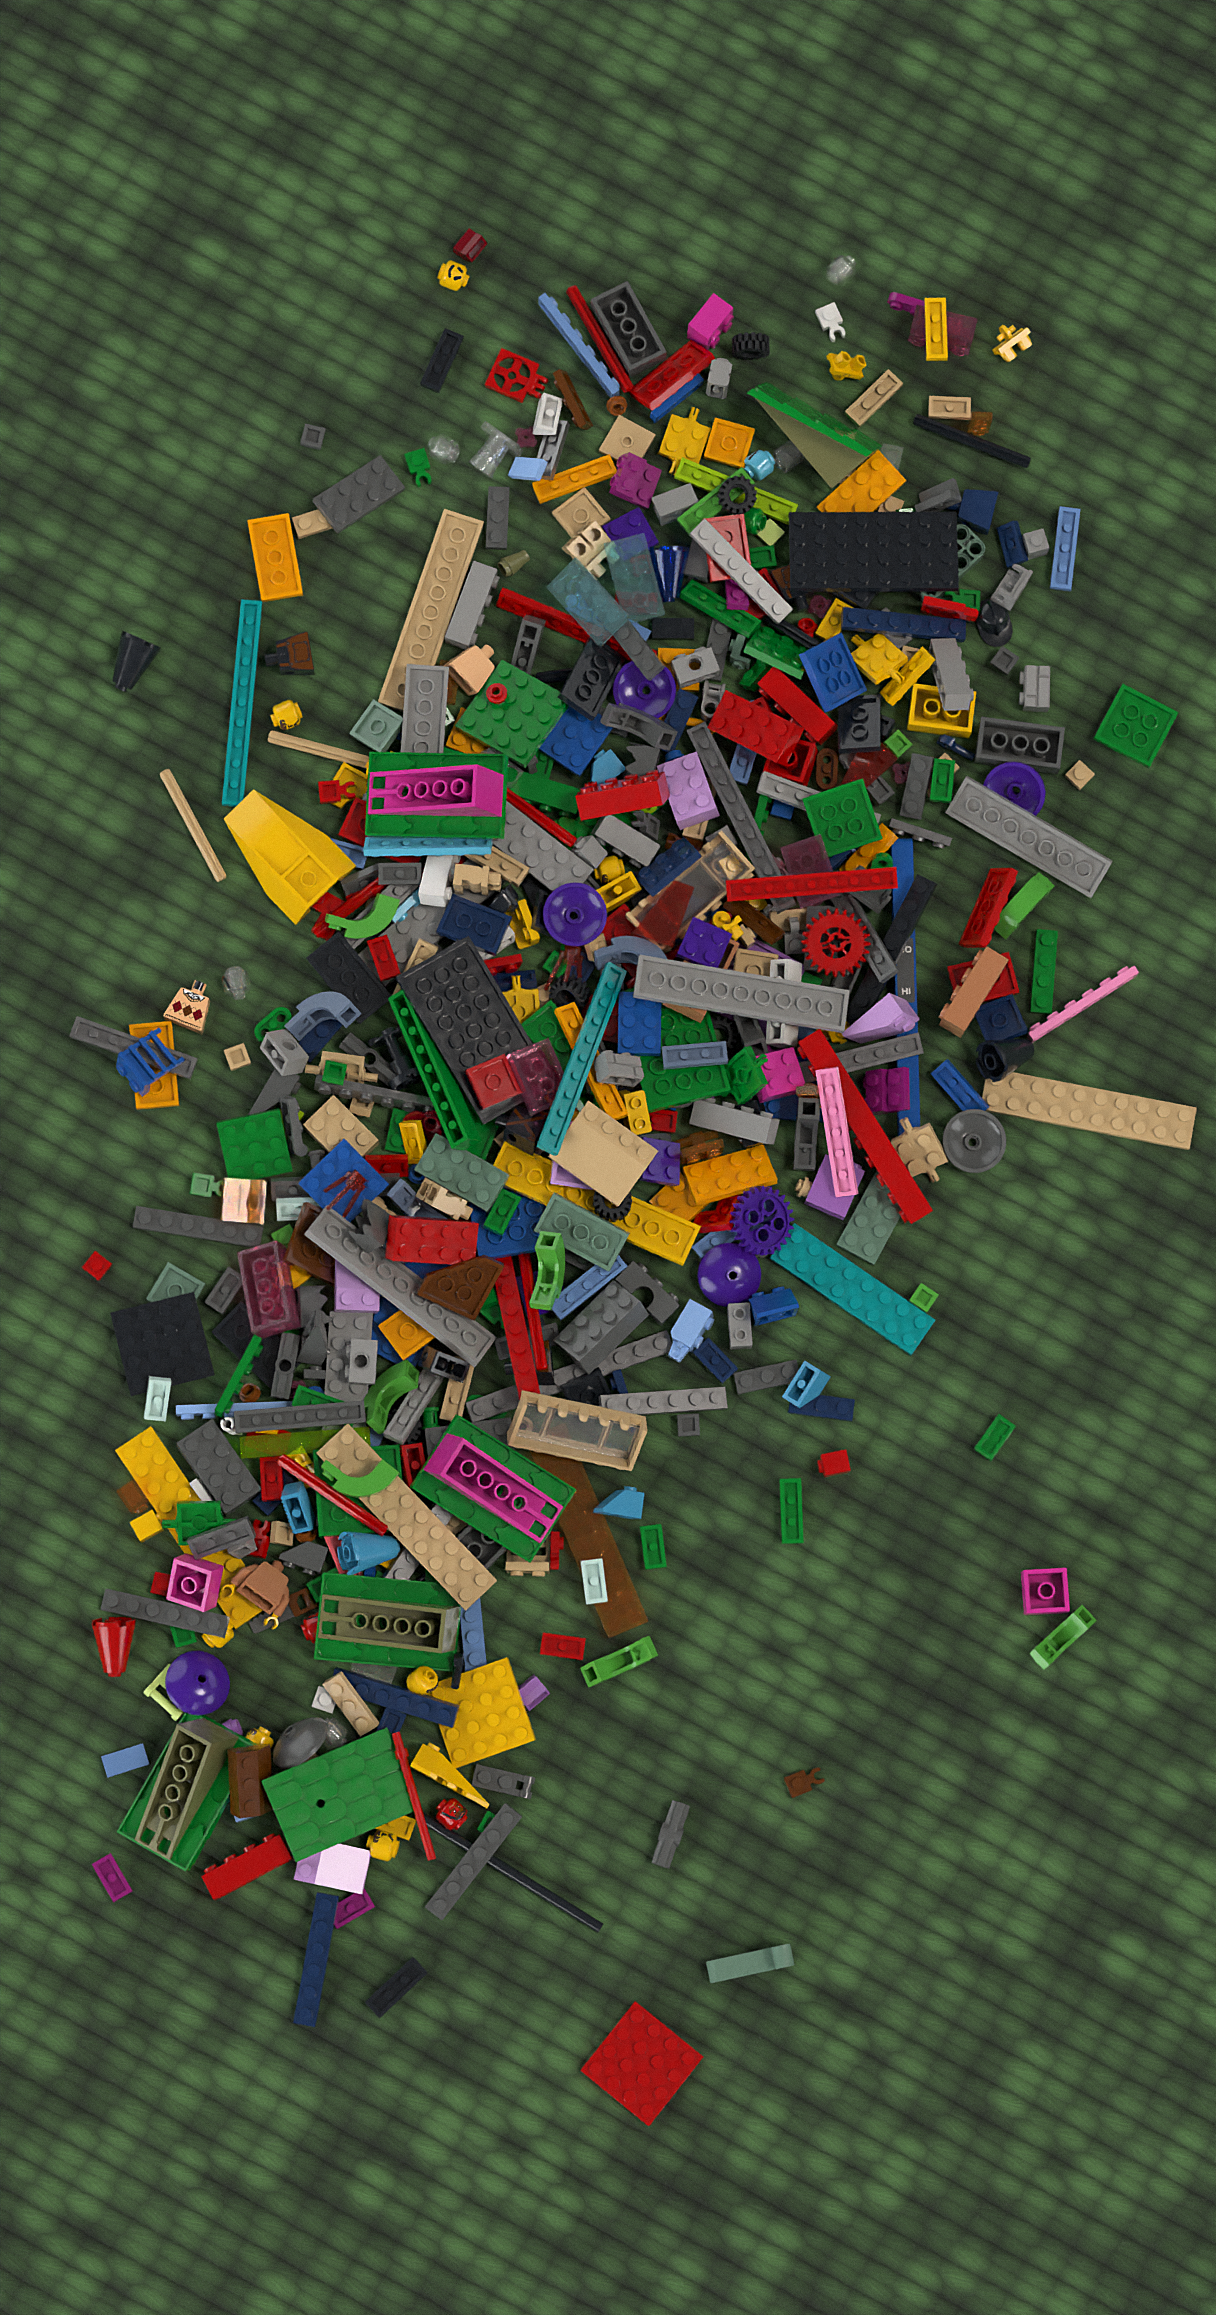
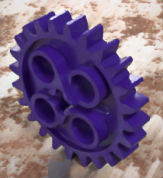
M771 1186L750 1187V1191H743L744 1196L737 1197L740 1203L733 1204L736 1211L730 1212V1214L735 1216V1219L730 1220V1223L735 1224V1227L731 1229V1232H737L734 1240L741 1239L739 1246L745 1247L746 1252H752L753 1255L774 1254L775 1251L781 1250L780 1244H787L784 1239L785 1237L791 1238L788 1230H792L794 1227L789 1225V1223L794 1221V1218L789 1217V1214L793 1210L787 1209L790 1202H783L785 1195H778V1189L772 1190Z

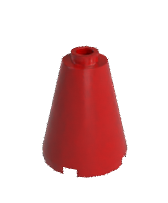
M109 1617L105 1622H102V1618L92 1620L103 1671L108 1673L109 1677H120L121 1673L126 1672L136 1624L135 1618Z

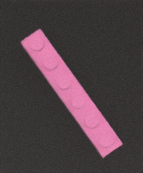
M1128 966L1122 968L1117 972V977L1112 980L1110 977L1099 984L1101 987L1093 991V989L1086 991L1081 995L1083 997L1078 1002L1072 1000L1064 1006L1065 1010L1061 1013L1055 1011L1047 1017L1048 1021L1042 1025L1038 1022L1030 1027V1032L1027 1035L1028 1040L1032 1043L1137 977L1139 971L1135 966L1130 969Z
M839 1068L816 1070L835 1196L858 1194Z

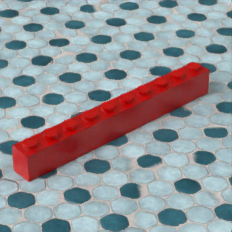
M821 1029L798 1042L800 1047L797 1050L803 1059L807 1057L811 1064L808 1068L814 1078L818 1069L839 1068L848 1131L852 1130L856 1136L853 1141L858 1149H864L867 1156L864 1158L870 1168H876L879 1173L876 1175V1178L881 1186L886 1185L890 1192L887 1195L893 1205L897 1203L901 1211L898 1213L904 1223L909 1222L911 1225L932 1212L931 1206Z

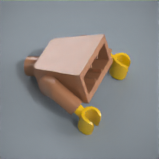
M273 1561L271 1565L263 1562L260 1566L253 1564L243 1567L231 1579V1583L224 1585L221 1589L222 1592L225 1588H230L231 1594L227 1597L230 1598L234 1594V1589L238 1587L236 1591L269 1615L273 1613L272 1616L266 1617L263 1622L264 1626H266L268 1621L273 1619L274 1625L271 1629H275L278 1626L277 1618L282 1616L289 1603V1588L286 1586L288 1577L282 1573L284 1566L279 1561Z

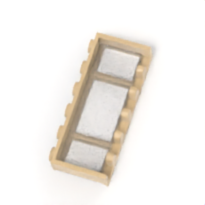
M722 830L711 842L702 847L699 851L702 856L654 897L649 895L646 899L641 900L638 906L631 912L626 913L625 917L643 937L657 945L665 954L675 946L673 942L677 938L681 940L684 938L693 917L704 921L707 918L705 914L709 910L714 912L723 904L721 900L727 895L726 880L754 877L755 867Z
M522 1390L520 1401L507 1431L508 1445L515 1448H523L537 1453L542 1452L557 1457H566L577 1461L595 1463L600 1466L605 1465L619 1470L632 1471L647 1434L646 1416Z

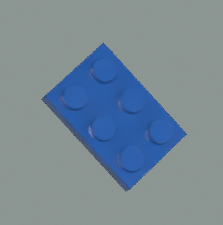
M619 992L618 1054L628 1052L632 1056H660L661 1002L633 998L634 992Z

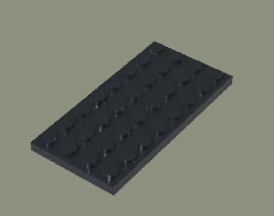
M789 512L790 592L958 591L957 513Z
M469 936L395 977L481 1125L486 1124L555 1084L554 1079ZM505 1054L522 1093L482 1110L465 1070Z

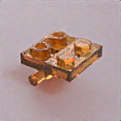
M715 1130L705 1133L700 1131L689 1134L690 1137L676 1140V1143H680V1148L692 1145V1147L684 1148L680 1151L681 1164L686 1163L687 1166L699 1163L700 1159L707 1158V1160L720 1157L719 1154H722L724 1150L722 1139L705 1143V1141L719 1138L718 1131Z
M223 1178L220 1221L264 1224L267 1181Z

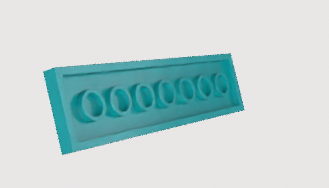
M794 1223L792 1225L794 1229L788 1231L791 1238L785 1237L784 1239L787 1244H780L781 1250L775 1251L770 1259L911 1356L935 1322V1319Z

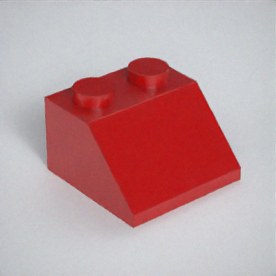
M799 739L786 767L767 758L763 771L807 787L818 754L816 744Z

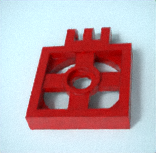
M501 348L485 382V387L523 403L527 394L540 399L542 394L535 391V389L543 392L545 386L539 384V382L547 384L549 380L536 374L540 364ZM510 358L514 360L511 368L506 369L499 366L500 362ZM522 364L528 366L530 370L529 378L520 375L519 370ZM514 372L516 378L509 379L508 374ZM495 374L504 377L505 382L502 388L497 385L494 378ZM518 383L525 386L519 391L510 392L514 384Z
M924 596L920 613L963 619L972 622L976 621L979 614L977 609L965 607L966 604Z

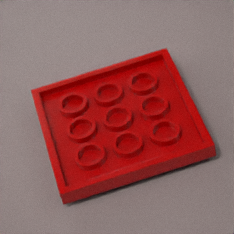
M635 2001L580 2071L646 2125L650 2126L702 2060L703 2056Z

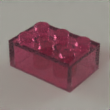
M916 305L908 341L920 347L926 345L924 306ZM946 311L948 351H952L953 354L958 356L969 355L977 318Z
M821 834L780 848L789 875L834 872ZM841 893L796 897L800 908L839 896Z
M547 1038L507 1056L530 1116L551 1108L564 1075L551 1042Z

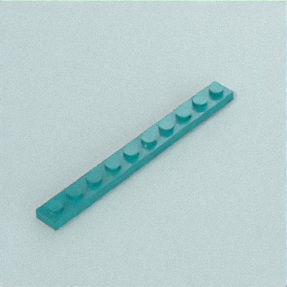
M241 599L222 806L236 807L244 799L262 601Z
M607 962L604 966L536 1146L553 1156L559 1154L627 972L611 962Z

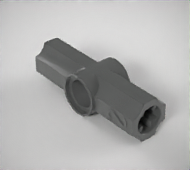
M351 1032L340 1044L339 1048L349 1055L374 1056L376 1059L375 1063L367 1065L364 1062V1068L370 1073L378 1074V1079L389 1087V1081L396 1077L391 1065L379 1056L375 1050L369 1048Z
M282 1333L270 1397L289 1400L301 1337L299 1335ZM283 1361L291 1363V1369L287 1372L280 1370V1364Z
M672 1800L666 1821L663 1822L657 1839L659 1842L652 1858L653 1864L670 1868L676 1847L679 1846L684 1831L683 1826L690 1806Z

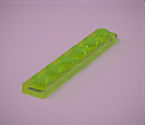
M369 1427L353 1428L371 1446ZM341 1429L239 1437L241 1459L281 1456L282 1454L313 1453V1450H320Z

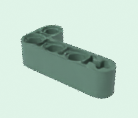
M963 524L957 525V533H963L966 537L964 540L957 539L958 561L965 564L964 568H958L959 580L983 558L985 552L984 543ZM976 547L980 550V553L977 555L972 554L970 548ZM946 591L934 592V594L929 595L926 594L927 592H921L920 598L922 602L924 596L940 599Z
M790 1943L706 1962L710 1983L795 1965Z

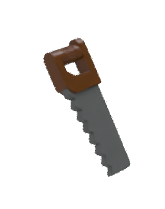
M308 1587L289 1596V1603L282 1616L277 1618L278 1624L319 1607L317 1603H314ZM300 1595H302L307 1606L303 1610L300 1609L297 1602ZM264 1612V1615L260 1614L259 1618L248 1621L253 1633L257 1634L274 1625L273 1619H270L266 1626H264L263 1622L266 1617L272 1616L273 1613L269 1615Z

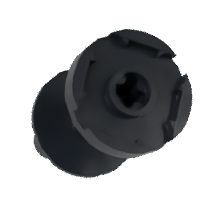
M400 1026L395 1028V1030L393 1027L387 1028L381 1032L383 1036H377L368 1041L372 1049L386 1045L393 1059L390 1065L396 1077L388 1083L391 1090L400 1091L407 1088V1085L411 1083L416 1084L422 1080L418 1068L415 1067L410 1055L404 1054L397 1040L403 1036Z

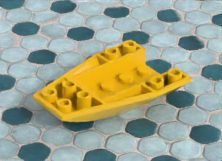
M254 789L224 818L225 823L266 895L295 925L311 911L310 908L338 880L345 878L356 867L353 861L328 835Z

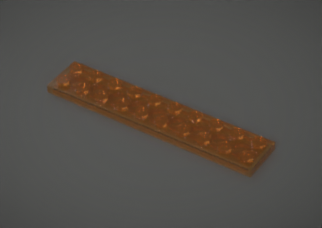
M565 1422L548 1429V1435L572 1439ZM529 1450L535 1464L576 1489V1492L558 1520L581 1575V1561L601 1558L603 1560L608 1602L596 1603L594 1606L608 1639L647 1623V1616L603 1514L593 1513L594 1508L599 1505V1502L582 1462Z

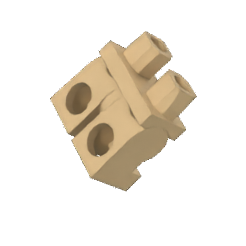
M590 520L577 532L578 535H574L562 547L584 572H590L596 578H599L606 571L600 564L604 558L609 564L615 563L620 558L614 549L616 545L595 520Z
M455 864L453 879L455 894L463 895L464 889H470L474 893L482 892V895L489 896V891L501 892L502 878L500 872H490V866L483 865L482 869L478 866Z
M426 1177L416 1194L417 1198L456 1220L459 1217L468 1220L473 1211V1208L466 1205L468 1201Z

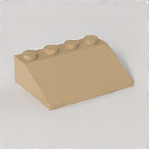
M588 1101L568 1128L559 1154L556 1156L550 1154L548 1157L618 1207L648 1167L658 1150Z

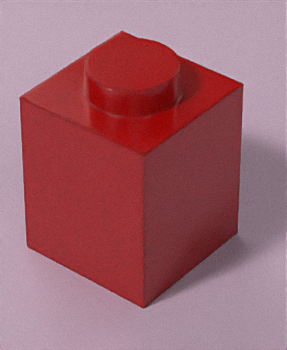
M846 1449L821 1454L820 1460L817 1461L819 1473H823L824 1478L851 1471Z

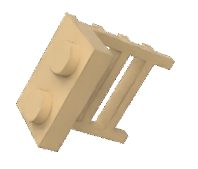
M551 1531L546 1537V1543H543L540 1547L546 1548V1556L535 1555L531 1563L517 1555H511V1551L507 1550L506 1573H510V1576H523V1573H532V1576L544 1577L545 1574H550Z

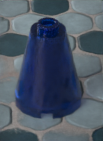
M654 546L648 547L657 596L662 598V602H675V598H679L690 547H685L684 551L683 546H659L655 550Z

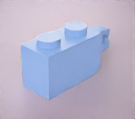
M691 1299L688 1301L671 1330L673 1344L668 1354L671 1359L680 1363L689 1351L693 1352L694 1348H699L704 1339L702 1337L705 1330H709L714 1323L711 1310Z

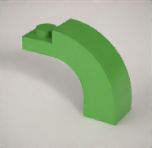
M1040 872L1033 876L1001 911L1000 920L994 927V930L1004 939H1007L1055 885Z
M377 893L373 908L365 917L358 920H349L327 913L325 922L329 923V928L339 931L343 927L342 935L344 937L355 939L370 937L382 931L391 922L396 914L400 900Z
M540 1231L535 1245L538 1257V1277L529 1304L534 1309L552 1310L555 1298L559 1299L565 1272V1248L561 1233Z
M407 1359L390 1367L375 1381V1385L370 1387L364 1398L365 1413L367 1414L366 1422L378 1434H382L386 1430L388 1413L393 1403L403 1394L418 1388L419 1371Z
M383 1459L370 1474L358 1478L347 1476L327 1460L321 1465V1468L324 1470L322 1474L330 1481H333L334 1478L337 1480L333 1485V1489L346 1496L357 1498L370 1497L384 1491L399 1476V1472Z
M1081 1605L1029 1654L1038 1665L1046 1669L1097 1620Z
M647 1636L621 1650L594 1660L580 1669L588 1687H592L636 1668L657 1657L658 1654L650 1636Z

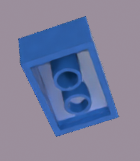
M784 1286L772 1289L770 1294L764 1295V1292L752 1294V1298L748 1299L754 1326L796 1316L799 1309V1304L791 1289H785Z

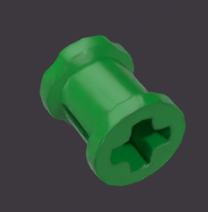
M439 1407L425 1408L422 1413V1431H425L426 1428L440 1427L437 1418Z

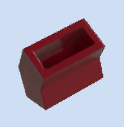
M469 228L453 247V252L462 259L472 263L488 243L482 235L475 233Z

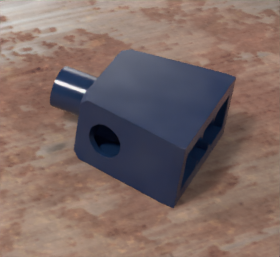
M965 489L962 501L947 509L959 512L957 523L988 535L998 492Z

